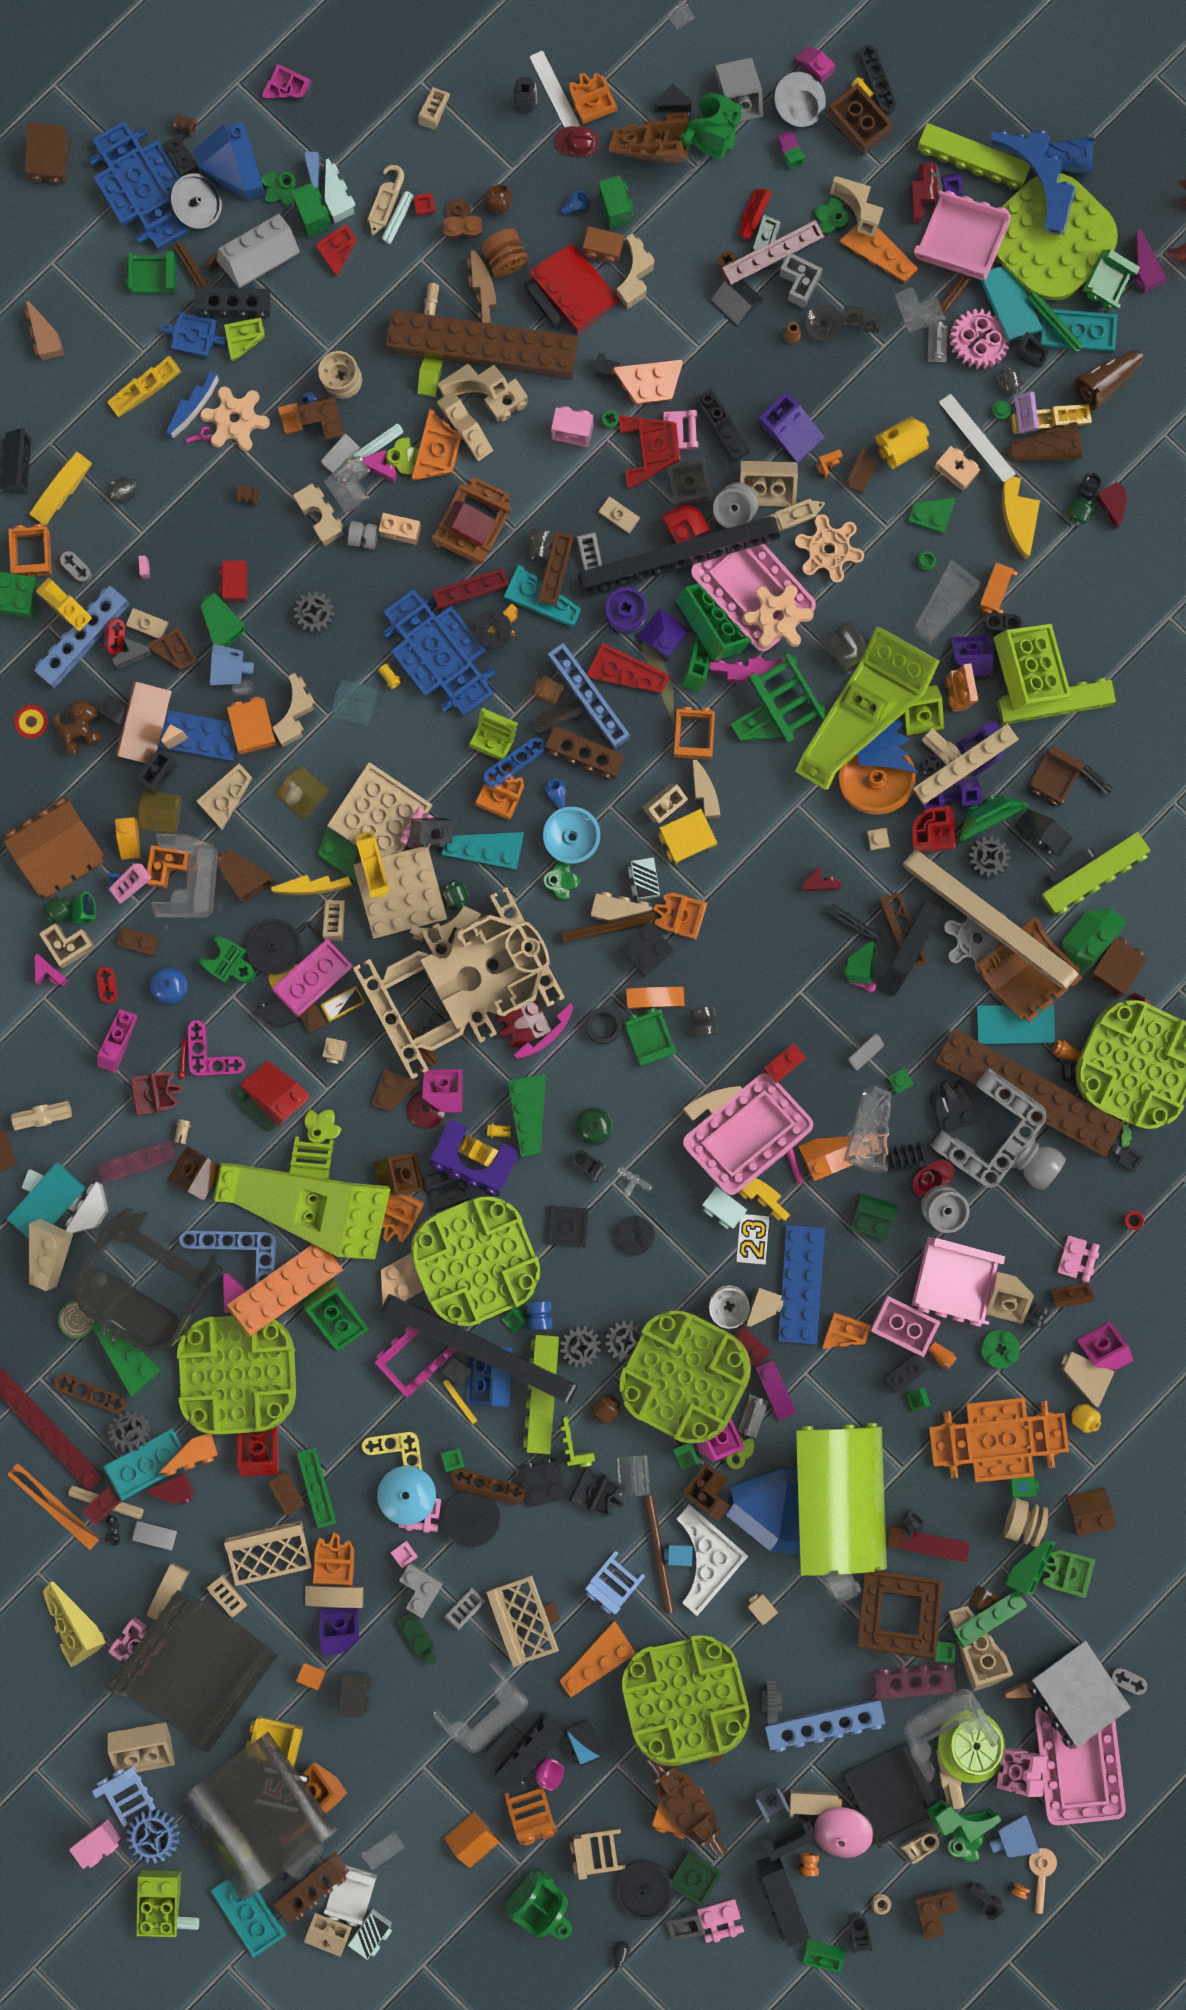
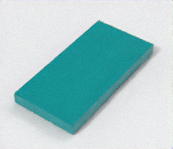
M1004 266L991 269L986 281H980L1007 342L1024 337L1025 332H1029L1031 335L1041 332L1042 326L1032 304L1028 300L1024 286Z
M1052 309L1083 344L1081 350L1115 352L1118 314ZM1041 316L1042 330L1040 332V343L1044 347L1071 349L1044 317Z
M1006 1005L976 1006L977 1041L981 1044L1055 1043L1054 1005H1050L1043 1012L1039 1008L1036 1009L1040 1014L1030 1023L1026 1019L1021 1021Z
M57 1162L9 1215L7 1220L29 1239V1223L42 1219L54 1225L86 1187Z
M173 1428L146 1443V1446L141 1445L139 1451L134 1449L132 1453L129 1452L103 1466L121 1501L166 1477L165 1473L159 1474V1471L183 1448Z
M244 1867L210 1890L253 1958L287 1935Z

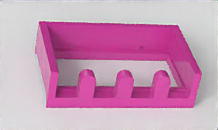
M431 1309L430 1311L425 1310V1311H427V1312H429V1313H431V1314H433V1315L439 1317V1316L434 1312L433 1309ZM410 1326L404 1330L406 1334L402 1338L398 1336L390 1343L392 1347L388 1351L384 1349L376 1356L378 1360L375 1362L406 1397H409L458 1351L449 1346L405 1387L385 1364L420 1332Z

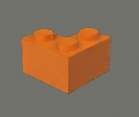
M151 845L147 872L151 879L146 884L152 887L167 889L170 870L189 873L192 858L190 851Z

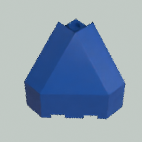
M244 121L226 127L225 124L193 149L201 175L206 176L223 189L241 196L246 201L265 197V191Z
M782 1468L730 1487L732 1496L728 1500L730 1509L726 1514L727 1517L769 1551L796 1554L800 1549L798 1470Z

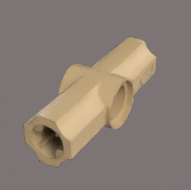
M933 728L921 740L940 759L941 764L944 766L961 756L959 749L951 742H947Z
M69 1101L52 1105H40L28 1111L11 1114L12 1125L15 1131L34 1126L42 1127L50 1125L54 1121L72 1117Z
M936 1749L940 1769L939 1778L941 1787L944 1789L946 1802L952 1806L953 1810L965 1807L960 1786L962 1781L954 1778L945 1769L940 1760L938 1749Z

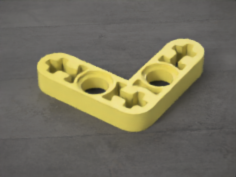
M413 1432L369 1437L362 1443V1449L368 1455L402 1451L404 1466H410L407 1463V1457L413 1454L418 1459L414 1467H419L422 1470L419 1439ZM407 1435L415 1439V1442L412 1443V1449L416 1447L417 1452L410 1451L405 1453V1449H409L408 1443H404ZM387 1438L395 1440L396 1445L393 1449H388L385 1446ZM378 1439H382L381 1446L383 1451H379L380 1447L373 1448V1452L366 1448L369 1441L377 1444L379 1443Z

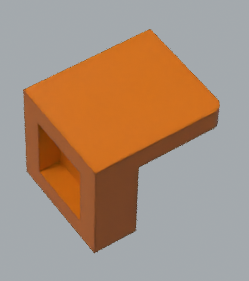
M297 403L278 407L286 434L304 430Z
M304 1663L296 1682L318 1690L327 1669L322 1667L316 1668Z

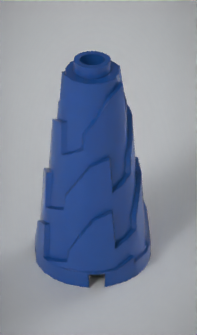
M1086 136L1085 138L1050 142L1046 157L1056 156L1059 160H1062V171L1092 175L1094 137Z

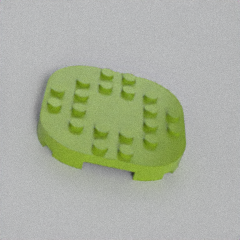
M1065 174L1060 175L1059 183L1062 181L1071 183L1072 186H1075L1076 192L1064 236L1045 231L1047 202L1044 188L1038 176L1031 179L1002 206L1010 213L1011 221L995 261L998 264L1001 263L1026 288L1025 290L1029 295L1035 292L1044 301H1061L1077 293L1079 288L1087 282L1101 251L1108 249L1114 251L1118 238L1117 227L1111 214L1078 181Z
M1122 1000L1105 1008L1096 1019L1076 1066V1082L1083 1098L1101 1111L1137 1127L1155 1129L1171 1123L1182 1112L1184 1108L1182 1104L1186 1097V1021L1149 1005V1003L1137 1000Z
M488 1196L472 1198L430 1216L416 1230L411 1244L412 1262L430 1306L442 1319L460 1326L476 1325L497 1314L522 1305L534 1293L540 1277L538 1257L535 1256L520 1214L509 1203Z
M669 1311L655 1316L641 1331L643 1334L627 1366L622 1370L620 1392L622 1393L624 1405L635 1418L650 1424L678 1441L685 1443L709 1441L725 1429L748 1384L751 1372L749 1355L743 1344L735 1336L694 1314L683 1311Z
M234 1316L208 1317L194 1323L186 1334L182 1336L177 1350L181 1393L179 1405L186 1420L196 1429L204 1433L217 1435L262 1432L277 1427L289 1416L296 1399L294 1345L289 1332L279 1321L273 1320L249 1338Z
M696 1635L690 1636V1639L654 1648L652 1646L647 1647L631 1659V1662L624 1671L622 1689L634 1740L640 1751L650 1760L666 1766L682 1765L725 1754L734 1749L744 1738L749 1725V1706L738 1663L732 1651L725 1644L715 1640V1638Z

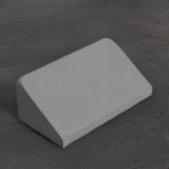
M344 434L321 460V464L334 476H337L354 457V453L361 448L347 434Z
M874 1034L848 1059L847 1062L855 1070H859L884 1046L879 1035Z

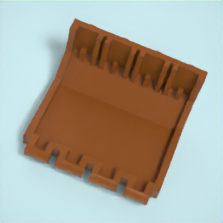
M68 796L57 799L53 806L48 809L47 807L41 809L37 816L32 819H25L21 826L16 829H9L5 832V836H3L4 843L38 895L43 894L46 899L58 892L55 888L56 885L62 890L73 883L72 875L78 880L89 873L90 870L87 867L89 864L95 869L105 863L102 858L104 853L78 816Z
M1036 917L1026 921L1021 928L1023 931L1077 971L1079 975L1070 986L1073 987L1082 980L1080 969L1051 942L1043 931L1040 921ZM1003 943L997 945L992 953L987 957H983L976 965L980 975L995 995L1021 1021L1026 1019L1030 1023L1040 1014L1036 1009L1039 1008L1043 1012L1054 1003V1000L1051 998L1052 996L1059 999L1069 990V988L1064 990Z

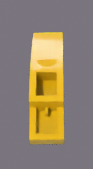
M757 1178L738 1192L745 1200L747 1198L751 1200L757 1195L759 1197L757 1201L764 1207L768 1205L773 1210L771 1214L778 1221L780 1219L785 1221L790 1216L777 1203L781 1195Z

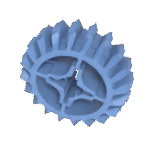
M149 1809L148 1815L145 1811H142L141 1817L138 1815L134 1817L136 1822L131 1821L129 1823L133 1829L126 1831L127 1834L132 1835L126 1838L127 1842H132L128 1849L135 1848L132 1855L135 1856L139 1853V1861L146 1857L145 1862L149 1863L152 1858L153 1863L156 1864L159 1857L163 1862L165 1861V1855L167 1857L172 1855L170 1850L175 1851L177 1849L174 1844L179 1843V1839L174 1836H178L180 1831L173 1830L178 1824L170 1823L174 1819L172 1816L169 1819L165 1818L168 1814L167 1812H164L161 1816L160 1809H157L155 1814L153 1810ZM150 1821H157L164 1827L156 1828ZM144 1823L145 1836L138 1840L139 1827ZM151 1832H153V1834L159 1833L155 1840H153V1838L152 1840L150 1838L147 1839ZM168 1833V1843L162 1849L160 1838ZM149 1844L156 1851L146 1850L142 1845Z

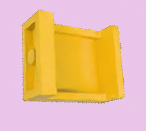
M50 578L36 590L61 617L78 631L91 620L92 617L70 595L67 596Z
M702 809L659 829V840L662 845L666 844L668 859L670 862L674 861L675 865L703 850L717 846V841Z
M258 1716L256 1721L252 1720L249 1732L253 1734L251 1741L247 1740L245 1752H248L247 1758L251 1759L254 1757L271 1761L293 1769L304 1727Z

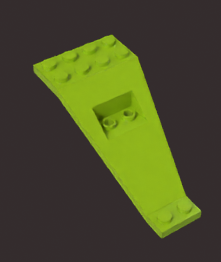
M876 627L861 662L803 753L795 772L821 788L829 789L836 772L924 696L940 661L885 629Z
M220 1163L213 1199L217 1202L235 1203L337 1257L375 1260L390 1188L389 1186L348 1183L239 1164Z

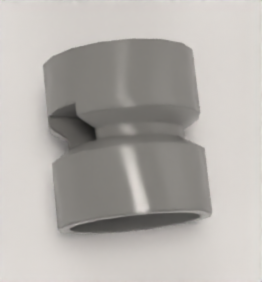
M352 521L349 528L348 545L356 547L363 545L364 548L375 550L378 538V525L367 524L364 526L361 522Z

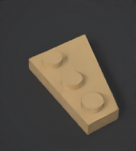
M238 764L200 797L197 802L223 830L253 778Z

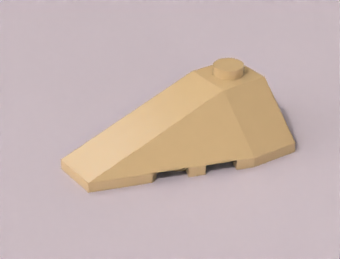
M968 1606L949 1611L953 1630L975 1616ZM987 1633L965 1648H962L957 1640L964 1668L973 1691L990 1687L1013 1676L1007 1656L994 1643V1639Z

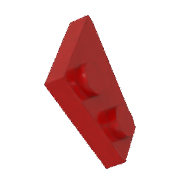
M347 224L315 244L335 276L341 271L357 239Z

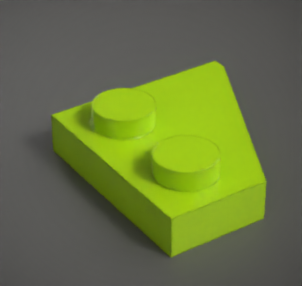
M261 317L224 325L231 361L237 360L265 338Z

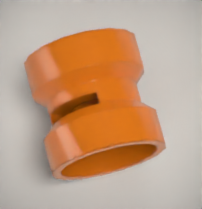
M800 1853L799 1860L802 1866L799 1867V1875L818 1876L819 1869L816 1865L819 1862V1854Z

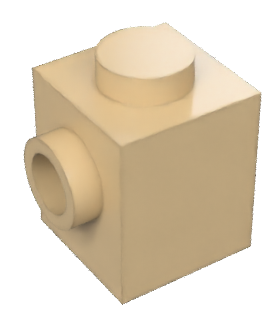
M326 1038L323 1057L327 1059L326 1062L338 1064V1061L343 1062L347 1042Z

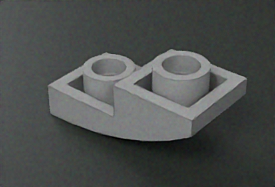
M136 1521L131 1540L172 1550L177 1531Z

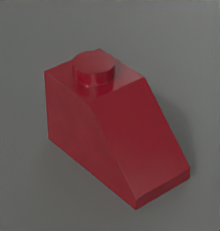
M1118 482L1099 492L1095 497L1115 529L1119 528L1122 523L1127 501V492Z
M186 1473L148 1490L149 1494L174 1504L180 1502L181 1505L192 1501L191 1496L195 1495Z

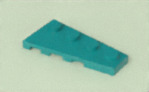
M518 565L504 595V600L574 628L581 609L562 595H559L557 607L539 603L538 600L543 583L536 576L525 571L521 565Z
M524 832L453 836L452 843H445V846H443L442 856L517 870Z

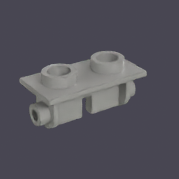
M935 322V325H929L928 362L946 363L948 326L943 325V322Z
M752 1395L749 1396L738 1432L750 1437H757L768 1404L767 1400Z

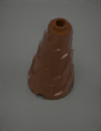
M1131 350L1075 378L1073 383L1076 394L1081 392L1080 401L1084 405L1089 404L1091 410H1098L1143 364L1144 357L1142 353Z
M1077 421L1037 433L1028 438L1013 441V443H1010L1011 446L1007 447L1008 457L1012 458L1013 461L1016 460V462L1082 459L1080 432L1077 431Z

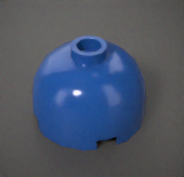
M163 967L152 975L149 989L156 1001L164 1005L179 1003L185 998L188 992V982L186 976L180 970L174 967Z

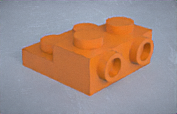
M964 664L958 670H952L945 676L944 685L948 689V704L952 712L967 711L978 701L971 664Z

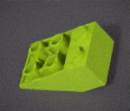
M141 1870L138 1876L137 1936H177L181 1871Z

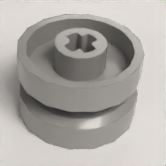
M744 483L727 485L716 497L713 504V513L716 520L726 528L750 522L759 507L756 492Z
M940 1185L933 1187L927 1191L921 1203L922 1215L928 1223L940 1232H956L968 1221L970 1213L968 1202L965 1197L950 1186Z

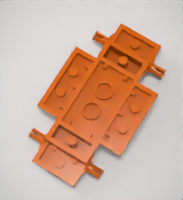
M1025 1398L966 1404L968 1423L962 1424L952 1423L951 1411L943 1412L944 1424L929 1427L933 1466H947L950 1469V1478H954V1476L959 1478L957 1466L973 1463L975 1482L1034 1476L1032 1456H1046L1047 1468H1054V1456L1059 1453L1069 1452L1065 1413L1048 1412V1401H1039L1041 1413L1035 1416H1027Z

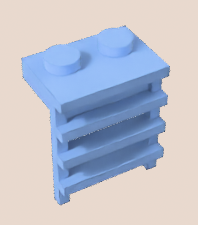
M617 1551L609 1557L592 1580L585 1586V1589L588 1591L586 1593L587 1596L593 1601L598 1599L603 1604L601 1607L607 1613L613 1612L615 1615L621 1609L620 1606L645 1577L642 1573L637 1579L614 1560L618 1555ZM610 1563L635 1582L631 1588L607 1569ZM603 1572L627 1591L623 1597L599 1578Z
M135 1766L125 1771L123 1768L112 1774L113 1778L109 1780L107 1777L97 1783L98 1787L92 1791L95 1798L105 1793L123 1827L128 1824L124 1818L125 1816L147 1804L151 1811L156 1808L152 1802V1796L149 1797L146 1791L148 1790L147 1787H144L140 1781L142 1778L136 1774ZM136 1783L139 1788L138 1791L117 1803L115 1802L114 1795ZM140 1794L143 1795L145 1799L143 1802L123 1813L120 1811L119 1806Z

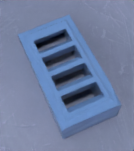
M304 152L310 181L314 189L318 188L320 191V155L318 152Z

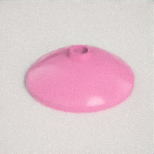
M843 1807L831 1808L821 1813L814 1823V1838L817 1844L825 1852L841 1858L856 1857L863 1854L871 1845L873 1838L872 1827L869 1821L855 1810Z

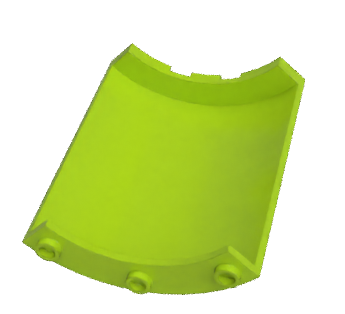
M865 1423V1427L854 1428V1425H842L843 1429L813 1430V1426H801V1430L796 1431L801 1576L830 1574V1571L836 1570L837 1574L874 1572L875 1569H887L882 1427H877V1423Z

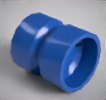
M551 1301L526 1303V1311L530 1315V1318L527 1319L528 1330L553 1329L552 1318L548 1315L551 1313Z

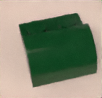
M860 1193L850 1230L887 1241L898 1204Z

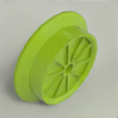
M967 1710L956 1713L945 1722L938 1738V1753L943 1766L954 1778L966 1783L983 1782L991 1778L1001 1766L1000 1761L1003 1749L1005 1748V1742L999 1726L992 1718L979 1711Z

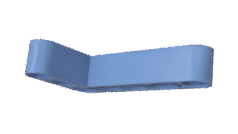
M185 1231L180 1235L179 1241L181 1246L189 1249L256 1250V1284L260 1282L263 1275H270L275 1271L276 1238L271 1233ZM189 1234L194 1237V1242L191 1245L185 1243V1237ZM207 1235L213 1237V1243L209 1246L204 1243V1238ZM226 1235H230L233 1239L232 1244L229 1246L223 1243ZM249 1235L252 1238V1243L246 1247L243 1245L242 1240L245 1236ZM265 1236L271 1238V1244L268 1247L262 1244V1238ZM264 1255H268L271 1259L268 1266H264L261 1263V1258Z

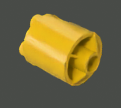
M912 416L874 436L877 445L880 446V449H878L879 455L882 459H887V463L892 470L929 448L926 438L929 436V431L926 425Z

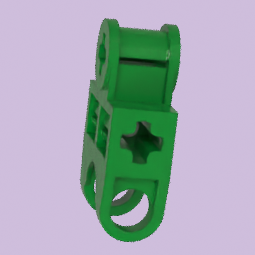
M214 935L212 938L220 947L218 958L205 960L199 957L197 960L210 974L226 984L231 977L236 978L242 983H250L256 976L255 969L243 960L247 951L234 942L218 935ZM247 970V972L249 973L248 976H243L241 971Z

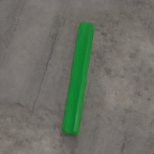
M1033 292L1028 297L1029 302L1074 352L1080 351L1083 344L1037 293Z

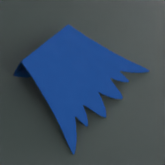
M896 719L857 754L860 766L891 767L918 773L911 764L901 758L908 755V753L897 748L909 741L907 737L895 733L903 725L904 720Z

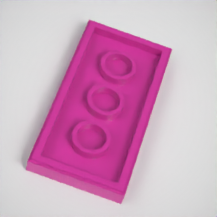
M326 939L271 990L298 1018L350 971L353 965Z

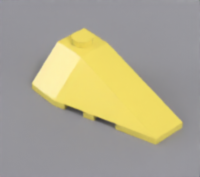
M50 1582L42 1592L50 1615L55 1617L56 1626L54 1628L56 1633H60L63 1642L60 1644L61 1650L70 1667H73L96 1653L106 1642L103 1634L87 1615L54 1582Z

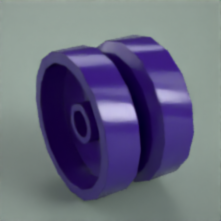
M628 587L619 588L612 592L607 599L605 607L606 620L613 630L622 634H630L641 629L647 617V603L640 592Z

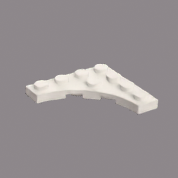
M688 1504L676 1519L686 1529L693 1542L696 1553V1574L693 1585L682 1603L698 1616L746 1560L748 1555Z

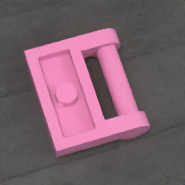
M697 411L664 412L663 417L665 421H673L677 424L680 450L698 449L699 445L696 441ZM683 419H688L689 442H683Z

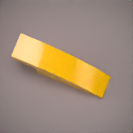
M1011 477L1003 482L1002 507L1004 519L1013 544L1023 559L1028 560L1031 553L1040 500L1019 497L1018 491L1021 478Z

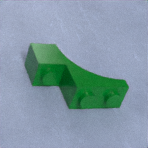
M943 1799L926 1810L935 1829L946 1836L957 1828L960 1836L969 1843L976 1841L982 1834L993 1829L996 1824L1001 1822L999 1815L990 1808L971 1815L959 1814Z

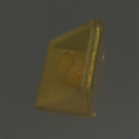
M301 766L285 779L276 795L306 819L327 796L330 790Z
M144 791L139 804V829L177 833L182 795L157 793L155 796L149 791Z

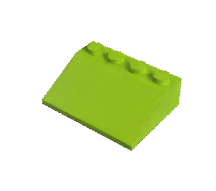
M1052 624L1006 630L993 637L1013 710L1029 708L1071 697Z

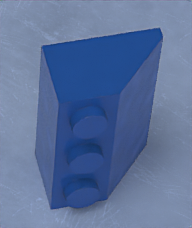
M501 1347L512 1353V1347ZM468 1355V1368L472 1372L467 1377L466 1404L509 1406L511 1376Z

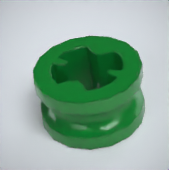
M609 410L603 414L602 423L604 427L614 429L618 426L619 416L615 411ZM613 416L615 422L608 424L606 418Z

